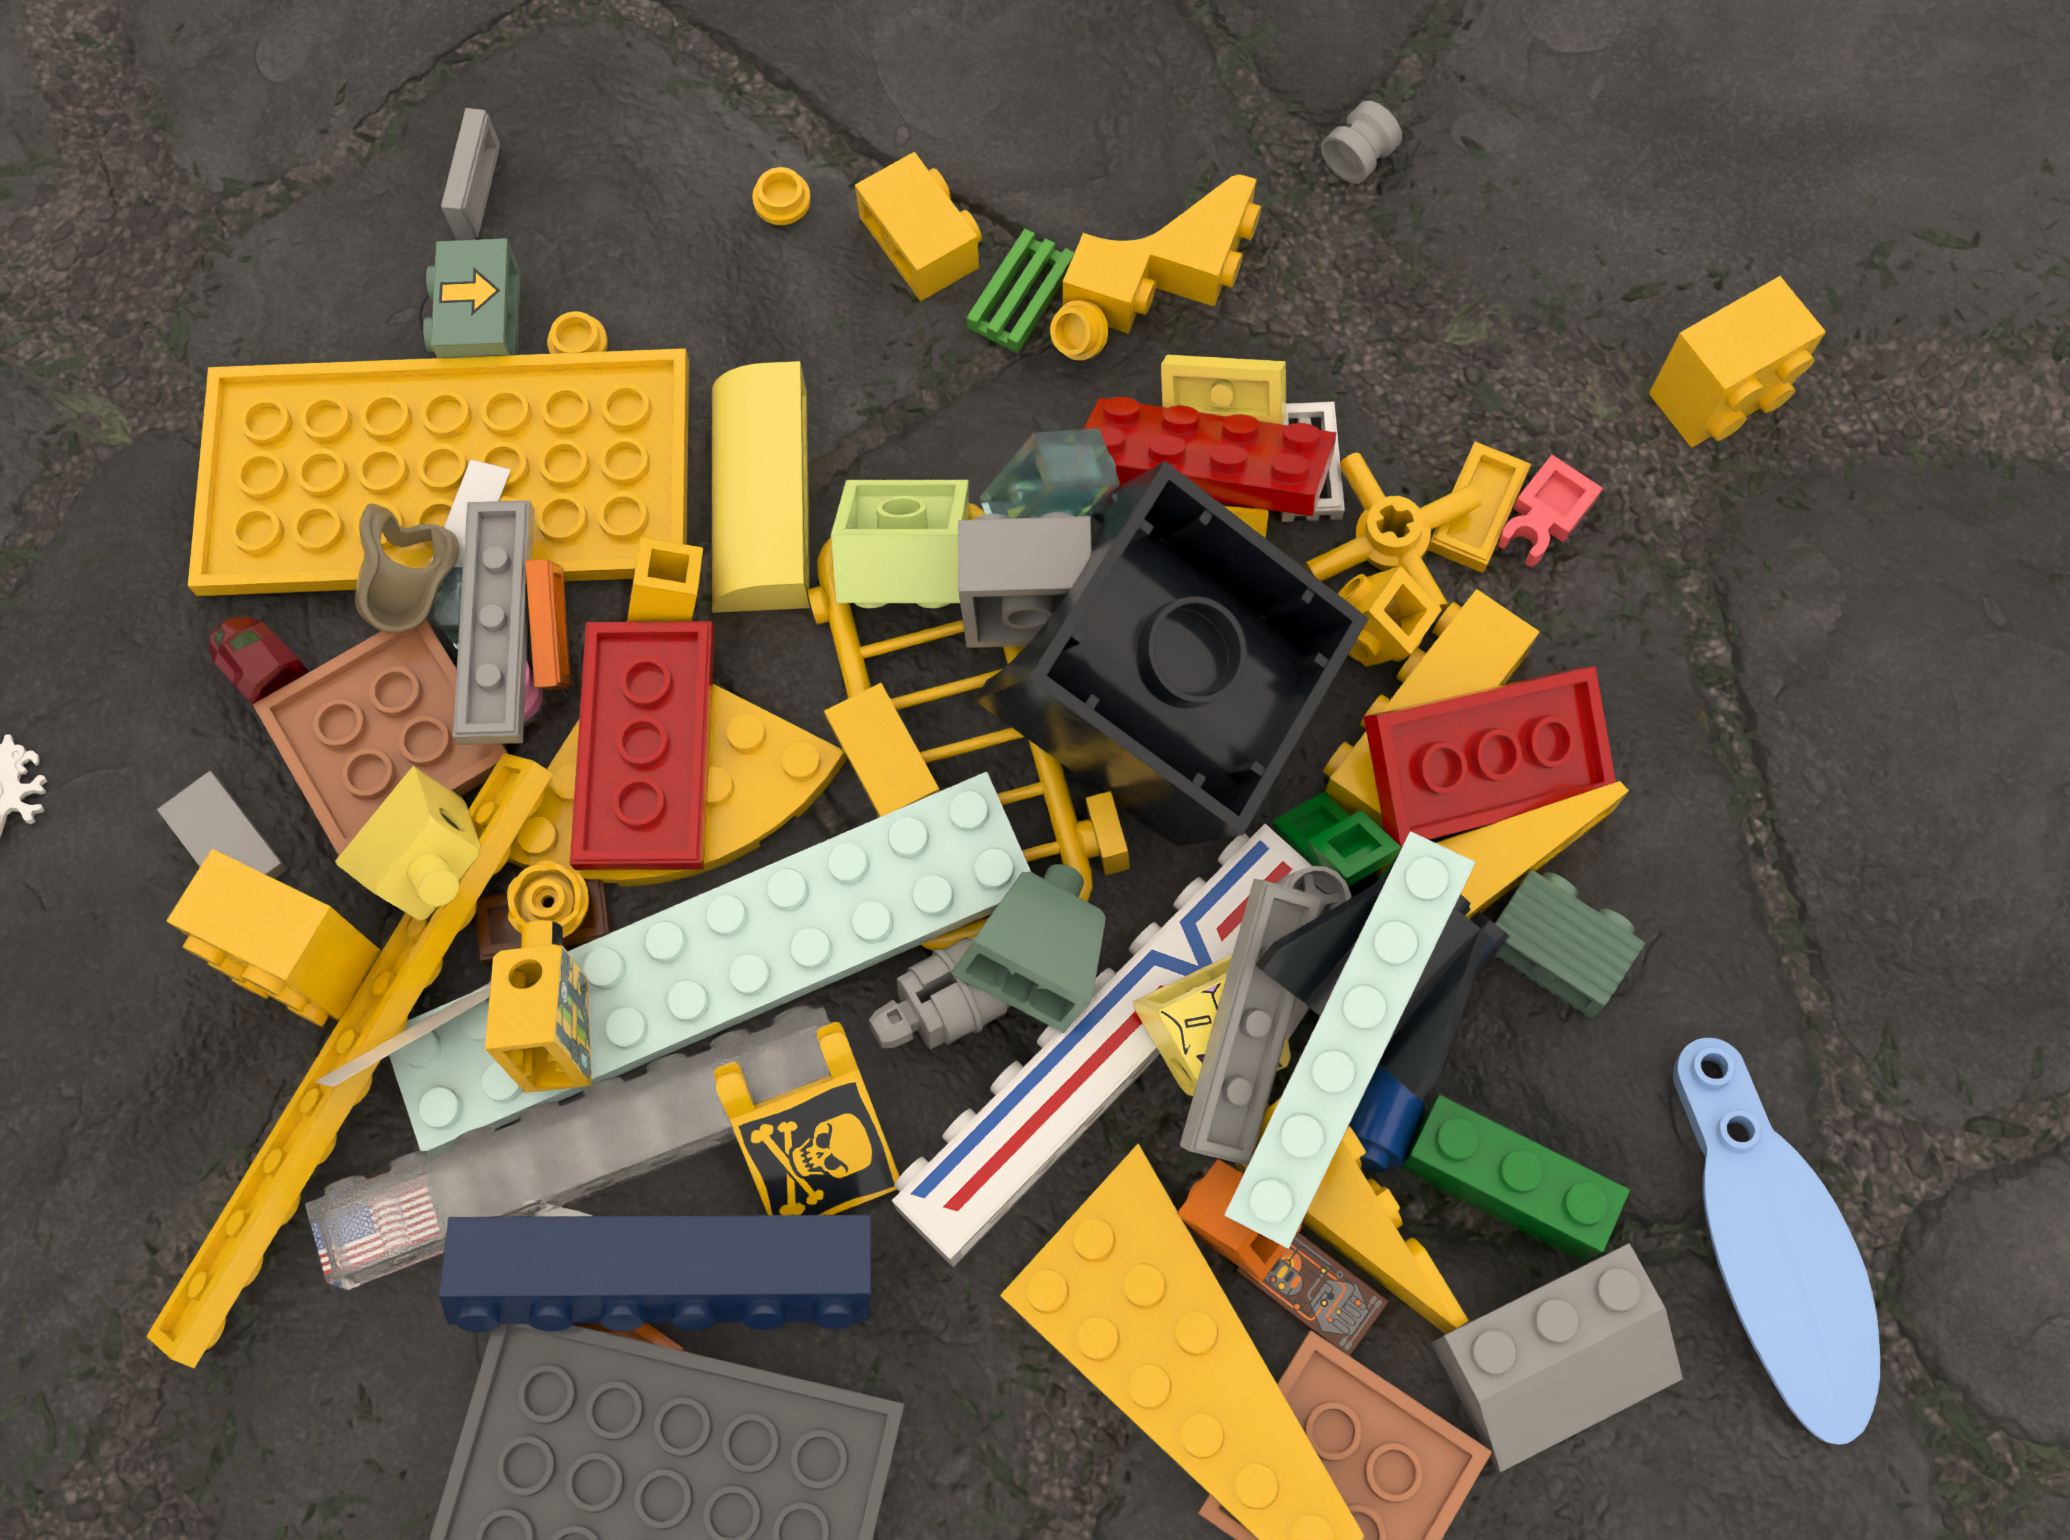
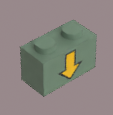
M507 238L436 241L435 265L428 266L426 270L427 291L430 300L433 302L432 317H426L423 324L424 342L428 353H435L437 358L518 355L521 270Z

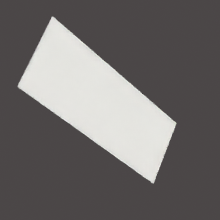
M470 460L444 526L456 535L459 543V554L454 568L463 570L467 502L499 501L511 469Z

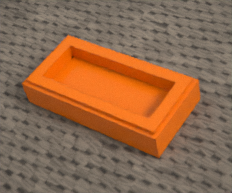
M549 559L526 560L534 687L544 690L569 689V685H572L563 568Z

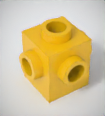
M1402 566L1368 577L1360 574L1351 579L1338 593L1339 596L1369 618L1348 654L1355 660L1360 661L1365 667L1390 660L1399 662L1407 658L1420 645L1423 636L1442 610Z

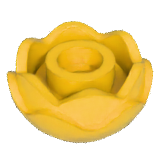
M551 860L540 861L524 869L519 876L511 881L507 891L508 919L512 926L521 934L524 924L532 921L546 920L560 924L563 927V938H565L581 925L588 911V889L582 876L576 870ZM547 898H553L554 904L549 908H545L543 906L544 901Z

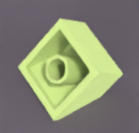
M846 480L831 532L836 603H855L863 608H877L888 603H917L925 608H941L950 603H960L958 592V520H968L969 480Z

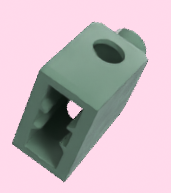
M1055 864L1047 869L1044 879L1032 872H1022L955 964L951 974L1065 1033L1092 999L1106 917L1100 908L1079 898L1084 885V879L1076 869L1063 864Z

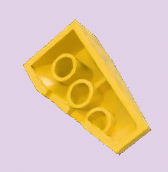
M1280 1099L1265 1111L1255 1150ZM1348 1126L1302 1223L1444 1334L1458 1329L1469 1320L1425 1248L1413 1237L1408 1238L1406 1241L1401 1237L1397 1230L1403 1225L1398 1212L1400 1207L1388 1188L1381 1187L1372 1178L1368 1180L1365 1178L1360 1169L1362 1163L1359 1157L1364 1155L1366 1151L1354 1131ZM1234 1162L1239 1172L1244 1174L1248 1165Z

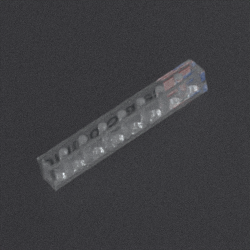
M808 1005L788 1009L773 1018V1026L750 1035L746 1029L725 1033L710 1042V1050L687 1059L684 1053L662 1057L647 1066V1074L624 1083L620 1077L596 1082L583 1090L584 1098L559 1107L558 1102H546L533 1106L520 1113L519 1118L521 1122L495 1131L493 1126H485L467 1131L455 1138V1147L432 1156L429 1151H418L404 1155L390 1163V1172L366 1180L365 1176L359 1175L331 1183L324 1189L326 1196L305 1203L326 1282L348 1290L444 1253L448 1217L539 1216L737 1140L716 1090L714 1070L727 1063L737 1062L745 1077L754 1105L830 1076L831 1073L816 1035L820 1027L831 1023L824 1006L813 1011Z

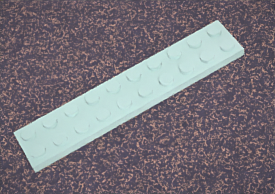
M984 772L568 951L569 955L586 976L588 984L592 1086L525 1093L485 1049L489 998L391 1053L389 1057L421 1153L429 1157L434 1156L992 914L1022 872H1031L988 773ZM491 985L486 986V987H484V988H482V989H479V990H477V991H475V992H472V993H470V994H468V995H466V996H469V995L474 994V993H476V992H478V991H481V990H483V989H485V988H488V987H490ZM459 999L408 1020L405 1030Z

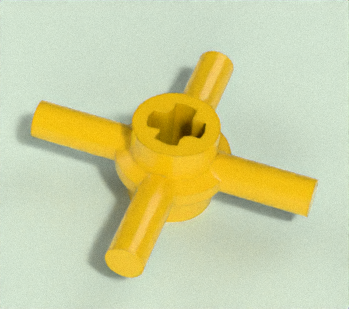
M1353 453L1345 457L1339 463V467L1365 510L1357 522L1356 538L1305 562L1306 570L1322 582L1366 560L1382 571L1402 566L1443 612L1449 604L1423 562L1422 557L1428 549L1432 529L1481 506V499L1477 490L1472 484H1469L1419 508L1413 501L1405 497H1385L1360 453Z

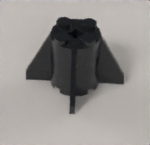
M1399 853L1372 887L1273 942L1255 965L1321 1016ZM1461 894L1379 1062L1385 1070L1421 1100L1443 1074L1474 980L1510 937L1478 911L1471 919H1468L1466 915L1471 910L1469 907L1471 903Z

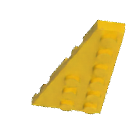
M1137 1144L1000 1296L1258 1540H1364V1535L1182 1218L1177 1214L1175 1206L1140 1145Z

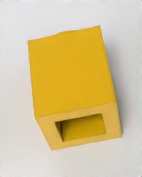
M640 537L627 622L692 621L698 592L703 548Z

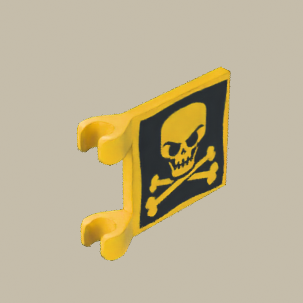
M839 1022L822 1026L816 1032L821 1051L831 1075L754 1105L745 1077L737 1062L727 1063L714 1070L713 1074L717 1093L734 1129L768 1215H834L897 1190L894 1184L900 1177L843 1026Z

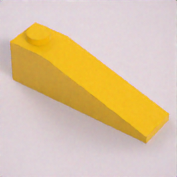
M1619 781L1437 842V844L1476 862L1461 892V895L1471 903L1469 906L1471 910L1466 917L1471 919L1477 911L1483 913L1523 882L1531 869L1536 872L1611 814L1629 790ZM1389 864L1382 867L1378 871V873L1376 874L1377 878L1380 877V875L1385 871Z

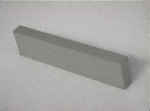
M530 500L467 502L453 738L458 745L523 743L529 629L525 561L532 560L535 511Z
M1254 878L1180 1147L1191 1152L1249 1165L1254 1155L1297 999L1296 996L1261 971L1255 964L1273 942L1319 917L1324 898Z

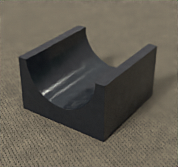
M1164 461L1103 496L1091 515L1103 524L1102 532L1077 580L1034 638L1006 667L993 677L987 679L974 701L1100 792L1111 791L1114 802L1177 847L1244 835L1369 618L1173 466Z

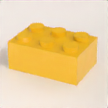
M211 849L167 919L169 924L188 936L182 948L207 961V965L232 978V982L264 999L270 996L287 1005L288 1010L321 1027L324 1026L328 1017L339 1022L382 952L331 906L214 849Z

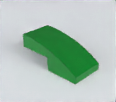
M1325 791L1272 820L1273 831L1312 866H1326L1338 872L1346 881L1348 887L1391 863L1401 851V846L1364 811L1360 810L1350 816Z

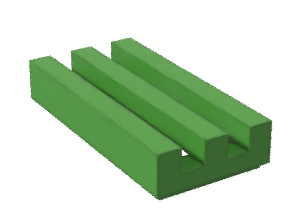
M1024 229L966 317L967 328L1019 353L1062 286L1075 252L1066 248L1063 252L1055 250L1054 242L1045 238L1041 243L1035 240L1034 232ZM1028 256H1033L991 322H987V319ZM1045 264L1052 265L1053 268L1011 333L1003 330L1028 294L1029 289Z

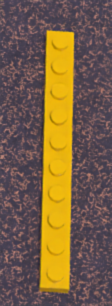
M507 753L502 754L468 810L481 845V850L478 858L460 878L457 895L451 902L438 906L429 918L423 921H419L407 913L404 914L146 1337L170 1359L195 1368L205 1350L210 1349L220 1338L225 1327L226 1315L242 1289L248 1286L258 1275L263 1263L264 1252L280 1226L286 1224L296 1212L300 1202L301 1191L316 1166L323 1163L331 1154L336 1143L337 1132L351 1108L358 1104L369 1091L373 1079L372 1074L380 1060L332 1087L317 1083L316 1081L405 1031L408 1014L424 988L431 985L439 975L443 964V956L458 931L464 929L472 920L477 909V900L492 875L500 871L507 862L511 852L510 845L525 820L530 818L542 804L544 789L553 774L535 761Z

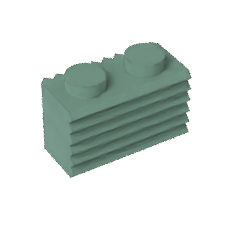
M1531 869L1495 922L1498 927L1510 936L1495 954V957L1502 959L1507 965L1513 966L1530 980L1536 981L1540 987L1548 989L1551 994L1559 996L1563 1002L1570 1003L1574 1009L1582 1011L1585 1016L1594 1018L1608 1003L1612 994L1644 947L1645 942L1633 935L1635 928L1624 916L1605 908L1597 912L1576 898L1578 895L1577 889L1563 877L1550 872H1546L1541 876Z

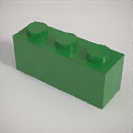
M1440 1094L1426 1109L1412 1139L1404 1163L1399 1167V1169L1584 1263L1604 1252L1630 1192V1189Z

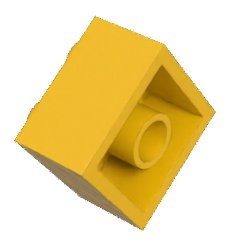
M1781 276L1680 332L1649 395L1691 448L1712 436L1716 441L1723 440L1747 420L1746 416L1760 408L1764 413H1769L1784 404L1795 393V388L1792 385L1796 378L1802 375L1814 363L1815 359L1812 353L1826 331Z

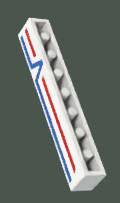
M1266 824L1251 838L1245 833L1242 836H1237L1219 856L1218 862L1223 865L1207 883L1200 877L1192 881L1173 904L1179 911L1162 928L1156 922H1153L1142 931L1128 950L1134 956L1117 973L1111 968H1107L1096 978L1090 1003L1065 1033L1048 1026L1037 1040V1044L1042 1049L1024 1067L1018 1061L1012 1063L992 1084L990 1091L995 1097L978 1114L971 1108L963 1112L942 1136L948 1144L930 1162L924 1157L917 1159L898 1178L894 1186L900 1193L892 1200L895 1209L952 1267L979 1242L1160 1055L1158 1048L1136 1013L1132 1001L1233 954L1254 878L1276 883L1283 876L1312 866Z

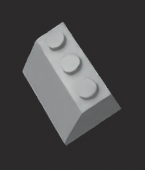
M1630 1243L1431 1342L1483 1445L1492 1451L1490 1458L1498 1473L1683 1379L1666 1308Z

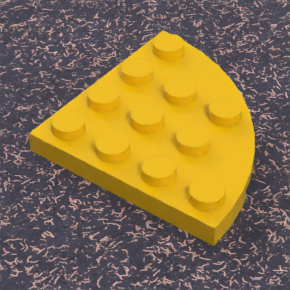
M713 684L704 870L576 871L579 872L583 879L603 880L604 883H617L619 887L661 884L688 878L726 865L760 847L759 842L781 828L793 816L796 818L801 816L830 785L847 760L844 751L835 745ZM579 720L547 768L553 776L544 789L542 804L530 818L525 820L510 845L511 852L507 862L526 869L540 861L551 860L573 869L570 865Z

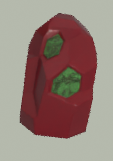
M233 617L223 622L210 633L209 652L214 664L252 704L309 673L302 662L262 621L252 618Z

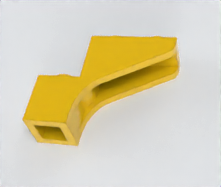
M1244 175L1230 177L1160 231L1142 239L1116 241L1083 233L1063 280V305L1074 300L1091 301L1102 310L1109 328L1127 334L1130 332L1137 313L1147 314L1155 289L1214 307L1222 286L1232 288L1236 281L1243 257L1242 253L1236 252L1241 238L1251 240L1255 233L1262 206L1253 203L1257 179Z

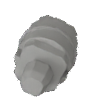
M966 937L943 950L940 948L934 950L932 956L909 967L908 973L897 978L898 996L901 1003L897 1004L892 1000L876 1010L869 1019V1027L881 1048H895L913 1040V1032L918 1031L925 1045L931 1050L942 1043L949 1045L971 1032L976 1034L982 1030L984 1025L1006 1014L1007 1008L1011 1007V1005L951 974L955 964L974 938L969 939Z

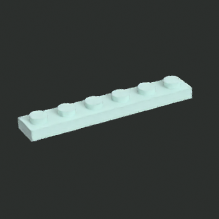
M1409 832L1224 1216L1289 1249L1472 872L1475 861L1418 834Z

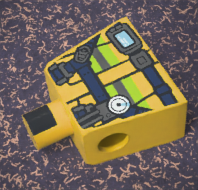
M546 920L532 921L522 926L521 948L498 952L493 957L485 1049L525 1093L592 1086L587 979L563 946V927L556 922Z

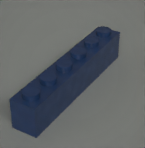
M871 1215L448 1217L439 1299L448 1325L456 1324L459 1328L471 1332L493 1331L500 1324H529L537 1330L554 1332L566 1330L571 1327L572 1323H601L603 1327L616 1331L635 1330L640 1328L643 1323H672L680 1329L703 1330L712 1327L715 1322H743L747 1327L753 1329L769 1330L779 1328L785 1322L814 1321L817 1326L826 1329H842L852 1326L856 1321H869L871 1299Z

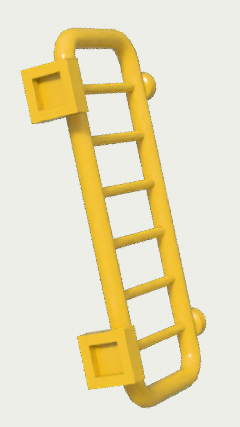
M969 503L968 520H975L977 517L987 514L975 504ZM1029 506L1005 513V516L1010 519L1032 518ZM831 537L823 545L817 559V574L820 586L807 589L817 625L827 622L830 624L848 699L871 688L864 659L964 632L962 619L861 647L850 603H836ZM1026 646L1003 647L1007 664ZM1002 669L890 700L895 709L900 710L983 687L987 679L993 677ZM1011 727L919 753L925 764L1023 738L1024 736ZM1029 740L1040 782L997 793L1001 805H1006L1044 794L1056 841L1022 850L1027 862L1060 853L1063 865L1076 869L1082 875L1084 885L1079 898L1088 902L1093 888L1092 870L1088 859L1100 856L1105 875L1130 869L1128 849L1111 791L1086 797L1089 819L1078 822L1062 764ZM988 918L969 923L921 945L933 951L938 948L943 950L966 937L972 939L978 934Z

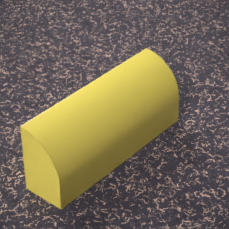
M800 361L775 362L741 366L721 375L712 387V613L810 608L807 589H810L807 390Z

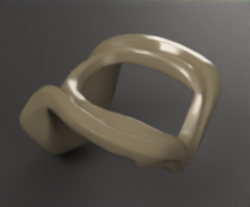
M370 503L363 511L359 528L364 550V560L355 587L356 608L366 622L380 631L386 633L406 632L423 623L431 612L444 579L457 562L459 554L458 539L452 531L435 524H418L410 528H402L392 512L380 505ZM382 532L387 542L399 547L432 541L433 560L431 564L424 568H411L393 561L386 555L381 545Z

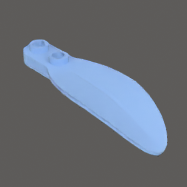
M1701 1038L1688 1044L1677 1058L1673 1068V1081L1699 1147L1705 1156L1703 1172L1704 1209L1712 1246L1727 1291L1754 1350L1792 1413L1809 1432L1823 1442L1837 1445L1847 1444L1865 1430L1874 1410L1880 1382V1344L1877 1313L1868 1274L1860 1252L1841 1212L1824 1184L1802 1156L1773 1130L1739 1052L1729 1043L1720 1039ZM1712 1061L1718 1064L1722 1069L1723 1077L1713 1079L1706 1076L1701 1069V1062ZM1737 1123L1742 1125L1748 1132L1749 1140L1747 1142L1733 1140L1727 1132V1124Z

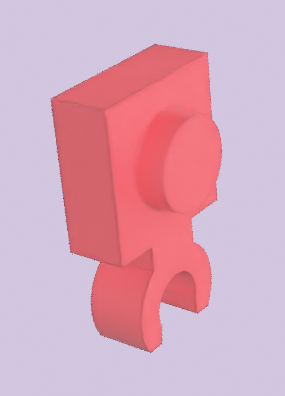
M1551 455L1517 498L1513 509L1522 516L1512 518L1505 525L1498 546L1505 549L1513 538L1525 537L1533 545L1525 564L1529 567L1536 565L1542 559L1549 545V533L1564 543L1596 502L1603 488L1554 455Z

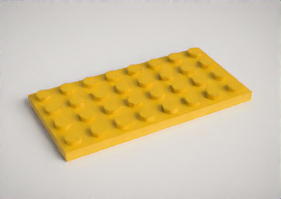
M686 348L208 367L188 587L196 596L355 590L359 571L364 560V550L359 528L365 507L373 503L388 509L396 516L402 528H410L418 524H435L444 527L470 460L511 469L499 501L530 500L535 510L532 560L549 559L561 565L564 572V582L633 579L640 537L687 545L689 358ZM382 532L381 545L386 555L393 561L411 568H424L431 564L430 561L433 556L432 541L399 547L387 542ZM453 568L441 586H462L463 570Z

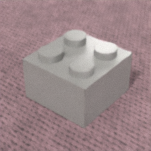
M1051 512L1044 514L1040 518L1010 519L1001 514H985L977 517L975 520H958V592L967 648L1026 646L1034 638L1065 598L1091 556L1090 516L1075 517L1066 512Z

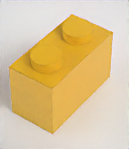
M915 152L855 184L860 219L920 302L979 269L978 243L982 241V236L976 221L967 210L958 211L950 200V191L942 175L935 168L928 171Z

